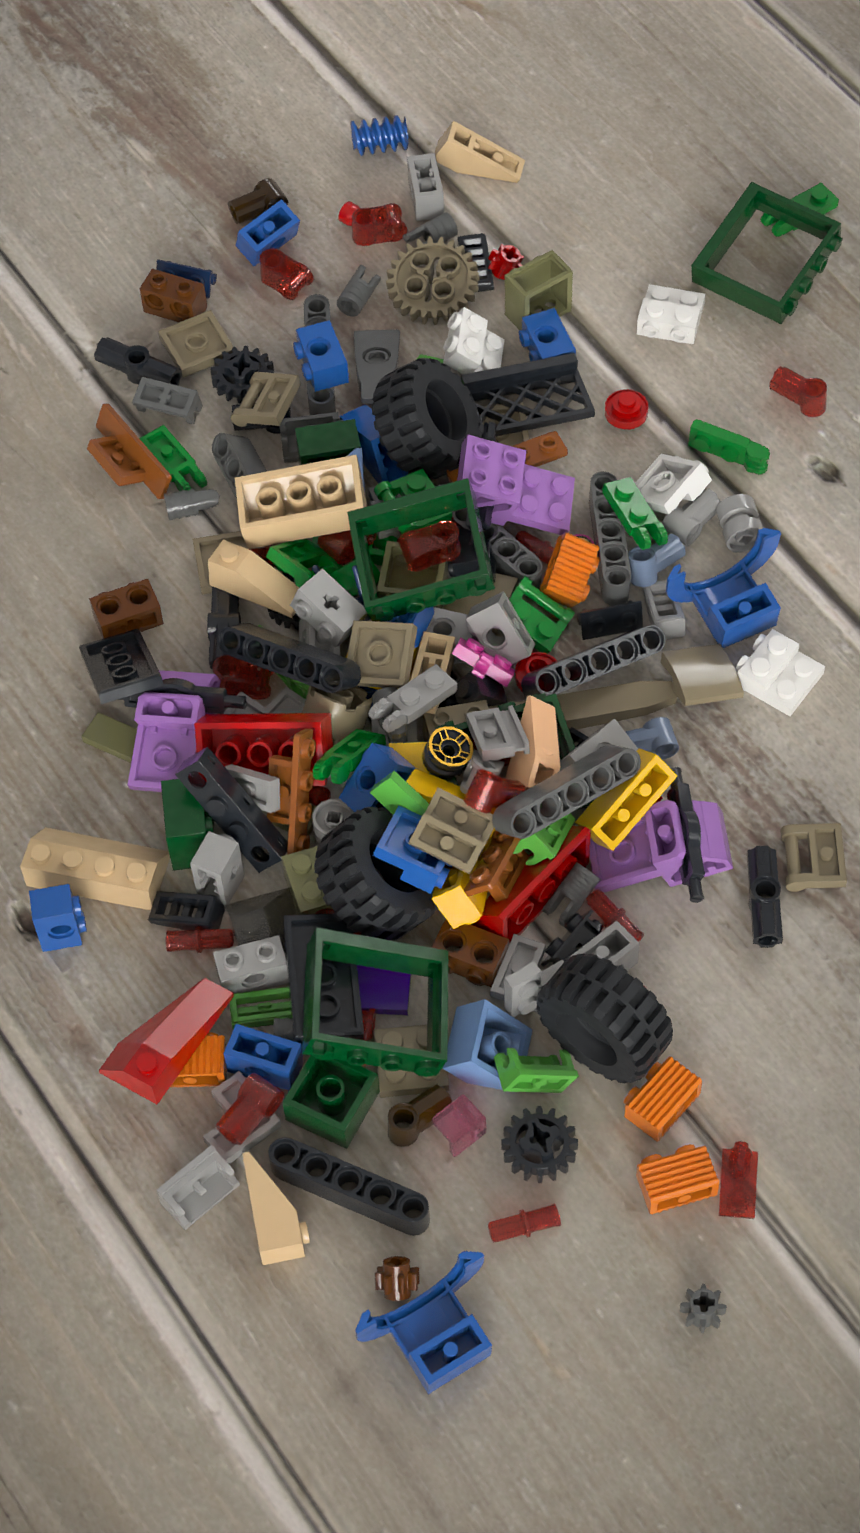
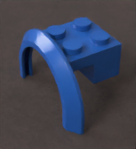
M767 528L758 530L754 546L742 560L725 572L701 582L686 583L685 571L680 573L681 565L674 566L667 578V596L675 602H693L717 644H720L723 648L776 626L781 607L767 584L763 583L757 586L751 575L773 555L778 547L781 532Z
M463 1251L458 1254L457 1263L452 1270L417 1298L381 1316L371 1317L369 1309L363 1312L355 1330L357 1340L359 1342H367L391 1333L428 1394L491 1356L492 1344L473 1314L467 1315L454 1294L479 1271L484 1263L485 1255L482 1252Z

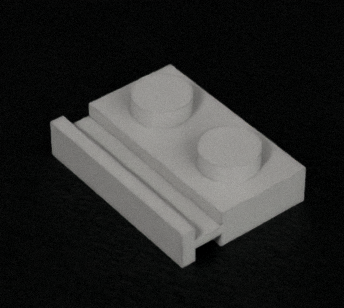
M513 705L508 706L506 711L493 708L466 713L467 726L482 762L513 757L515 752L523 751L524 754H530L529 741Z

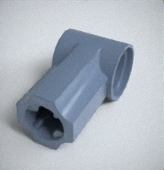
M671 533L668 535L667 544L659 546L655 543L645 550L637 546L629 551L631 583L634 586L649 587L654 585L658 579V572L685 556V546L681 543L679 537Z
M657 717L646 722L643 728L625 731L638 749L655 753L662 760L674 756L679 751L678 742L670 720L667 717Z

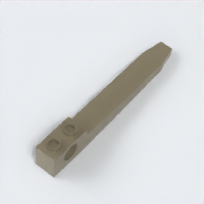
M636 681L557 695L568 729L573 727L578 730L606 724L613 719L621 721L651 714L676 704L677 695L672 690V681ZM486 700L441 707L437 709L436 714L424 713L422 719L424 742H428L430 735L436 730L435 727L444 725L445 722L453 721L454 725L467 721L466 713L493 709L500 705L488 707ZM526 700L515 702V704L520 705L526 703ZM471 735L469 736V738L473 743V750H477V747Z

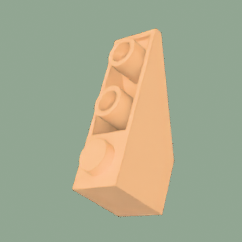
M531 695L527 696L520 722L529 741L530 754H524L523 751L515 752V756L510 759L503 789L516 795L558 773L561 767L555 707Z

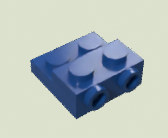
M398 806L377 844L373 856L404 870L400 880L431 894L435 886L440 889L442 888L450 870L444 868L445 865L451 868L452 865L408 844L422 816L402 806Z

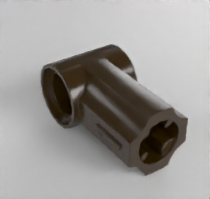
M267 178L261 180L255 186L254 191L229 201L228 208L235 223L240 224L261 215L280 200H283L288 206V199L275 180Z
M436 1084L408 1103L394 1105L388 1112V1137L390 1141L400 1147L412 1145L421 1132L455 1111V1105L451 1100L450 1094L443 1086L441 1087ZM399 1122H407L411 1125L406 1128L398 1127L396 1124Z

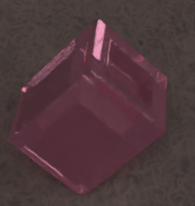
M464 1094L432 1118L433 1125L449 1141L450 1153L454 1157L458 1156L486 1134L485 1116Z

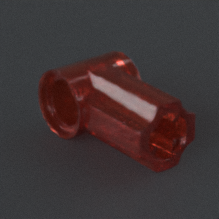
M781 366L774 372L769 384L771 390L800 405L801 413L805 416L818 417L824 414L827 402V384L820 378L807 379Z
M478 769L463 801L475 810L490 813L492 808H497L524 792L525 785L518 780L501 778L490 771Z
M252 1073L241 1085L236 1101L216 1124L217 1130L225 1139L241 1146L263 1117L269 1118L276 1112L284 1098V1092L257 1073Z

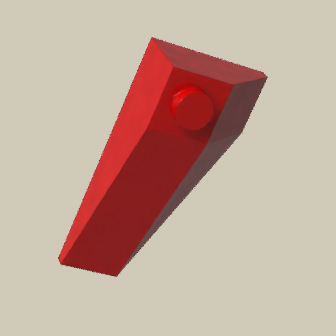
M203 978L121 1040L103 1063L99 1073L158 1105L232 1000L234 993L207 978Z

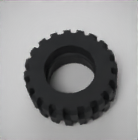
M419 358L386 374L378 382L372 398L375 402L372 405V415H375V421L373 422L375 430H378L380 434L379 440L382 446L385 445L388 450L387 454L390 459L395 460L398 463L397 467L402 471H408V475L423 469L430 480L446 475L447 470L458 469L462 442L467 435L481 438L482 432L479 430L481 422L480 416H477L476 413L477 406L469 395L468 387L462 384V379L457 373L451 372V368L448 365L431 358Z
M365 807L351 814L321 839L315 855L317 859L315 860L314 869L315 873L319 876L316 882L319 890H322L324 893L323 900L326 905H330L335 911L334 916L339 921L343 920L347 923L348 929L353 932H361L362 936L397 940L431 917L438 907L432 900L433 891L430 894L400 880L404 870L373 856L376 846L391 821L393 814L386 808ZM376 869L381 873V875L383 876L384 880H383L382 877L379 875V873L376 871Z
M585 953L568 957L537 996V1014L540 1015V1021L543 1026L548 1028L550 1036L560 1043V1047L563 1050H567L580 1064L583 1063L592 1072L600 1073L604 1078L611 1081L617 1080L618 1083H632L641 1080L670 1045L673 1036L672 1021L670 1017L666 1016L667 1010L663 1004H659L654 993L651 990L648 991L643 986L644 983L637 977L634 978L628 974L626 969L621 966L617 967L612 964V961L606 958L600 959L594 954L585 955Z

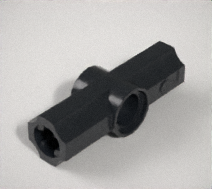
M102 337L97 343L94 353L95 360L127 374L130 382L139 384L141 378L145 377L179 386L182 370L150 356L146 347L141 345L129 347L109 337Z
M212 586L211 613H208L207 617L208 639L210 641L209 666L211 669L218 671V673H229L232 669L237 668V658L226 655L221 651L217 643V636L222 628L241 624L239 612L240 597Z
M756 846L753 849L747 850L750 894L748 906L751 911L753 944H757L761 948H773L775 945L783 942L780 907L781 886L778 881L776 850L769 846ZM760 894H766V895L770 896L771 898H767V899H766V898L760 897L759 895H760Z

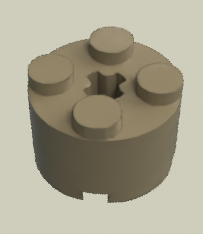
M309 686L302 713H331L333 745H336L354 730H364L372 698L367 700V692L358 686L335 693H329Z

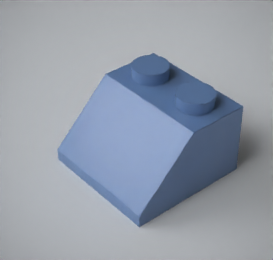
M486 999L456 1007L448 1041L447 1062L442 1069L467 1084L502 1090L494 1056L497 1053L507 1055V1048H515L519 1056H527L533 1029Z

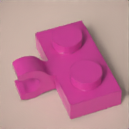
M460 638L454 647L452 655L474 667L471 673L480 679H483L486 674L507 687L515 672L511 668L512 663L500 655L496 654L493 657L484 652L485 647L472 638H468L467 641Z

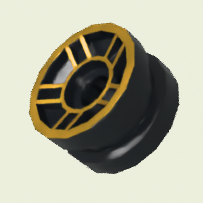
M446 726L438 728L430 735L422 753L423 764L427 771L441 779H452L454 776H460L472 758L474 751L473 743L469 736L460 729Z

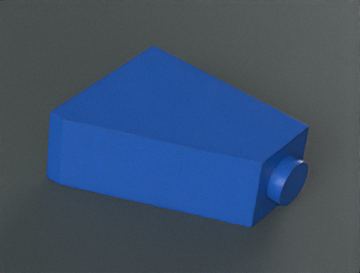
M364 404L339 416L340 420L355 419L362 448L363 464L378 484L383 481L392 482L408 475V471H402L397 467L398 463L390 459L385 445L382 446L379 440L380 434L378 430H375L373 423L375 415H372L370 407Z

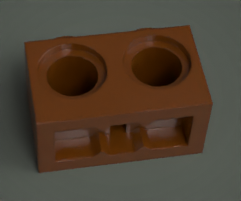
M152 268L139 288L143 312L179 323L202 314L207 309L204 284Z
M148 578L138 582H131L127 586L109 592H102L97 596L89 598L93 617L103 639L134 629H139L140 632L164 624L160 604Z
M445 919L431 948L446 950L451 946L459 947L460 949L457 951H449L448 974L455 973L465 977L470 983L477 986L486 985L492 987L509 947V939L473 925L464 924L453 929ZM481 958H488L492 961L488 963H480L477 960Z

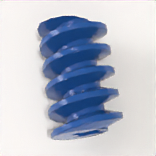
M394 115L392 124L385 116L381 125H379L376 118H373L370 127L365 119L361 120L360 128H357L354 121L350 122L353 150L357 149L361 156H364L366 147L369 148L372 155L375 154L376 146L380 147L382 153H386L387 144H390L394 152L397 151L398 143L402 144L404 150L408 149L409 141L405 116L404 121L401 122L399 116Z

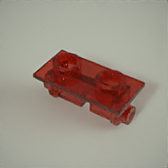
M738 1141L734 1143L733 1148L722 1150L719 1216L755 1219L758 1152L749 1149V1144L746 1142Z

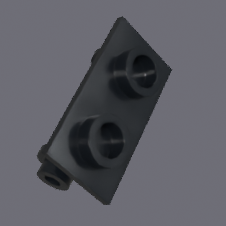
M628 600L625 604L592 610L582 609V612L577 613L578 625H581L582 640L625 633L642 628V602Z
M593 909L583 915L576 913L567 922L564 928L568 932L562 939L556 937L544 951L548 956L541 963L542 966L550 962L555 964L560 960L565 962L568 957L578 951L577 945L583 947L602 932L603 924L596 919L592 921L589 919L594 912Z

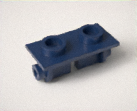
M157 259L156 270L204 284L206 298H210L211 285H215L217 280V274L212 273V270Z

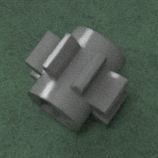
M702 1284L701 1289L695 1292L688 1288L686 1298L689 1302H682L680 1304V1312L688 1313L685 1325L689 1327L693 1324L700 1328L701 1333H704L705 1328L711 1325L718 1329L721 1320L717 1315H724L727 1308L725 1304H718L721 1291L717 1290L713 1293L711 1290L706 1289L705 1284ZM699 1305H706L707 1312H700Z

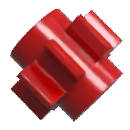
M501 244L498 250L493 249L488 259L491 263L488 269L492 270V274L496 278L505 280V275L511 270L523 266L521 262L524 256L521 255L516 247Z

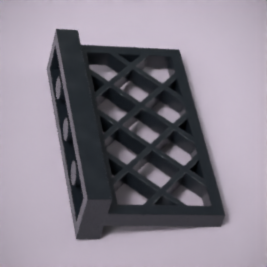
M575 353L461 375V382L464 386L468 387L472 401L490 400L487 407L476 404L477 416H480L481 422L479 430L482 431L481 438H483L484 431L483 422L487 417L499 422L495 437L595 417V409L577 369L578 360ZM572 382L575 383L572 391L559 386ZM541 388L547 389L544 396L531 391ZM553 392L566 397L562 404L549 399ZM511 394L519 395L515 402L502 397ZM527 398L538 404L532 410L520 403ZM573 400L583 404L585 408L574 410L568 407V405ZM496 404L510 408L505 415L492 410ZM543 406L556 411L555 414L548 416L539 412ZM515 411L528 416L523 421H516L511 417Z

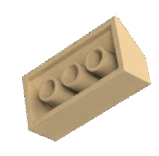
M357 455L235 477L240 531L248 549L350 530L347 512L367 507Z
M45 827L30 838L20 868L26 886L42 889L70 884L72 895L74 896L79 895V897L151 911L156 893L160 890L170 855L169 851Z

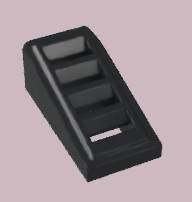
M481 233L459 236L458 247L463 245L465 254L471 252L473 261L477 263L479 277L486 276L485 279L478 281L479 292L494 290L492 270L488 269L490 260L488 259L489 251L486 235Z
M157 891L148 921L151 924L185 931L218 935L225 906L217 895ZM172 903L169 914L164 915L167 904ZM182 905L184 906L181 916H178L180 907ZM194 908H197L195 917H192Z

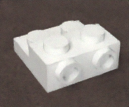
M649 284L638 316L637 335L694 344L706 294Z
M463 307L459 312H454L448 320L447 327L449 332L443 347L445 350L443 363L463 375L501 367L505 339L487 330L488 320Z
M660 454L635 484L653 511L670 514L678 507L682 499L694 501L699 497L712 479L708 474V468L698 460L692 461L679 456Z
M772 629L767 636L764 634L758 636L753 645V654L750 657L742 656L735 670L738 672V677L744 691L791 716L822 677L825 666L799 652V643Z

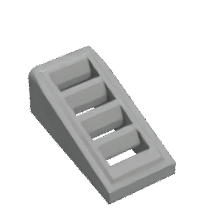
M667 580L658 581L649 587H642L651 625L658 626L663 631L665 640L684 637L686 634L685 616L680 602L672 601L667 595L653 597L666 594Z

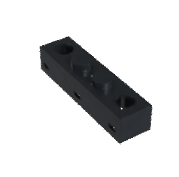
M206 747L184 760L175 775L223 832L239 843L240 852L257 872L260 873L282 861L281 857L285 856L288 850V841L213 752ZM198 772H200L201 774H203V775L205 776V778H206V780H207V783H206V781L200 776V774H199ZM262 847L267 849L269 855H267V853L262 849Z

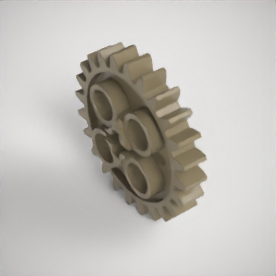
M430 236L428 237L427 244H423L420 239H417V247L413 248L410 244H406L407 253L398 251L399 260L391 259L392 269H387L388 279L386 280L387 289H389V299H393L395 309L400 308L402 316L410 313L411 321L413 322L419 316L422 318V324L424 325L428 318L433 319L434 325H437L439 317H443L448 322L449 314L459 312V308L465 307L469 309L467 301L474 302V292H479L478 281H480L479 272H477V263L473 261L471 252L465 254L463 245L455 249L454 240L445 245L443 237H440L437 243H433ZM436 260H439L438 263H437V265H436V274H437V277H434V278H433V275H434V263H435ZM424 264L427 265V266H425V267H423V268H418V267H417V266H419V265H424ZM450 268L455 269V270H453V271H451V272H446V271H445V270L450 269ZM429 284H432L431 300L427 302L428 296L430 294ZM415 289L421 290V291H419V292H417V293H412V292H411L412 290H415ZM443 293L449 294L448 296H445V297H440V296H439L440 294H443Z

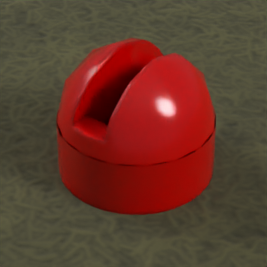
M348 201L342 206L338 219L347 226H356L362 221L363 213L358 205Z

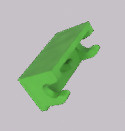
M570 813L532 836L520 839L513 854L520 853L523 849L531 850L534 856H530L527 859L526 865H535L546 858L553 859L571 829L575 818Z
M507 1048V1055L497 1053L494 1056L502 1090L506 1092L562 1093L579 1075L577 1070L574 1069L570 1053L567 1050H559L562 1065H560L557 1055H550L549 1057L519 1056L515 1048Z

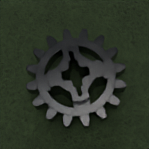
M244 346L242 351L232 347L233 353L229 354L223 351V359H214L215 366L211 367L210 370L212 386L217 389V395L225 394L226 401L232 400L233 397L237 398L238 404H241L251 386L250 379L255 372L274 373L273 361H269L267 353L260 355L259 348H255L250 352L248 346Z
M537 1106L535 1114H531L527 1108L523 1109L522 1119L513 1115L511 1117L512 1127H504L503 1132L506 1138L501 1139V1150L506 1151L504 1152V1162H513L511 1172L515 1174L520 1170L524 1171L525 1181H528L531 1175H536L538 1183H542L544 1175H549L550 1179L555 1181L557 1170L566 1174L569 1167L567 1162L575 1163L576 1152L574 1150L578 1149V1139L573 1138L576 1131L575 1126L566 1127L568 1117L564 1115L559 1119L555 1118L554 1108L548 1114H544L541 1106ZM525 1130V1137L520 1138L519 1143L516 1144L518 1137ZM534 1137L536 1141L540 1143V1145L538 1143H534ZM563 1145L561 1153L554 1158V1152L560 1150V1146Z

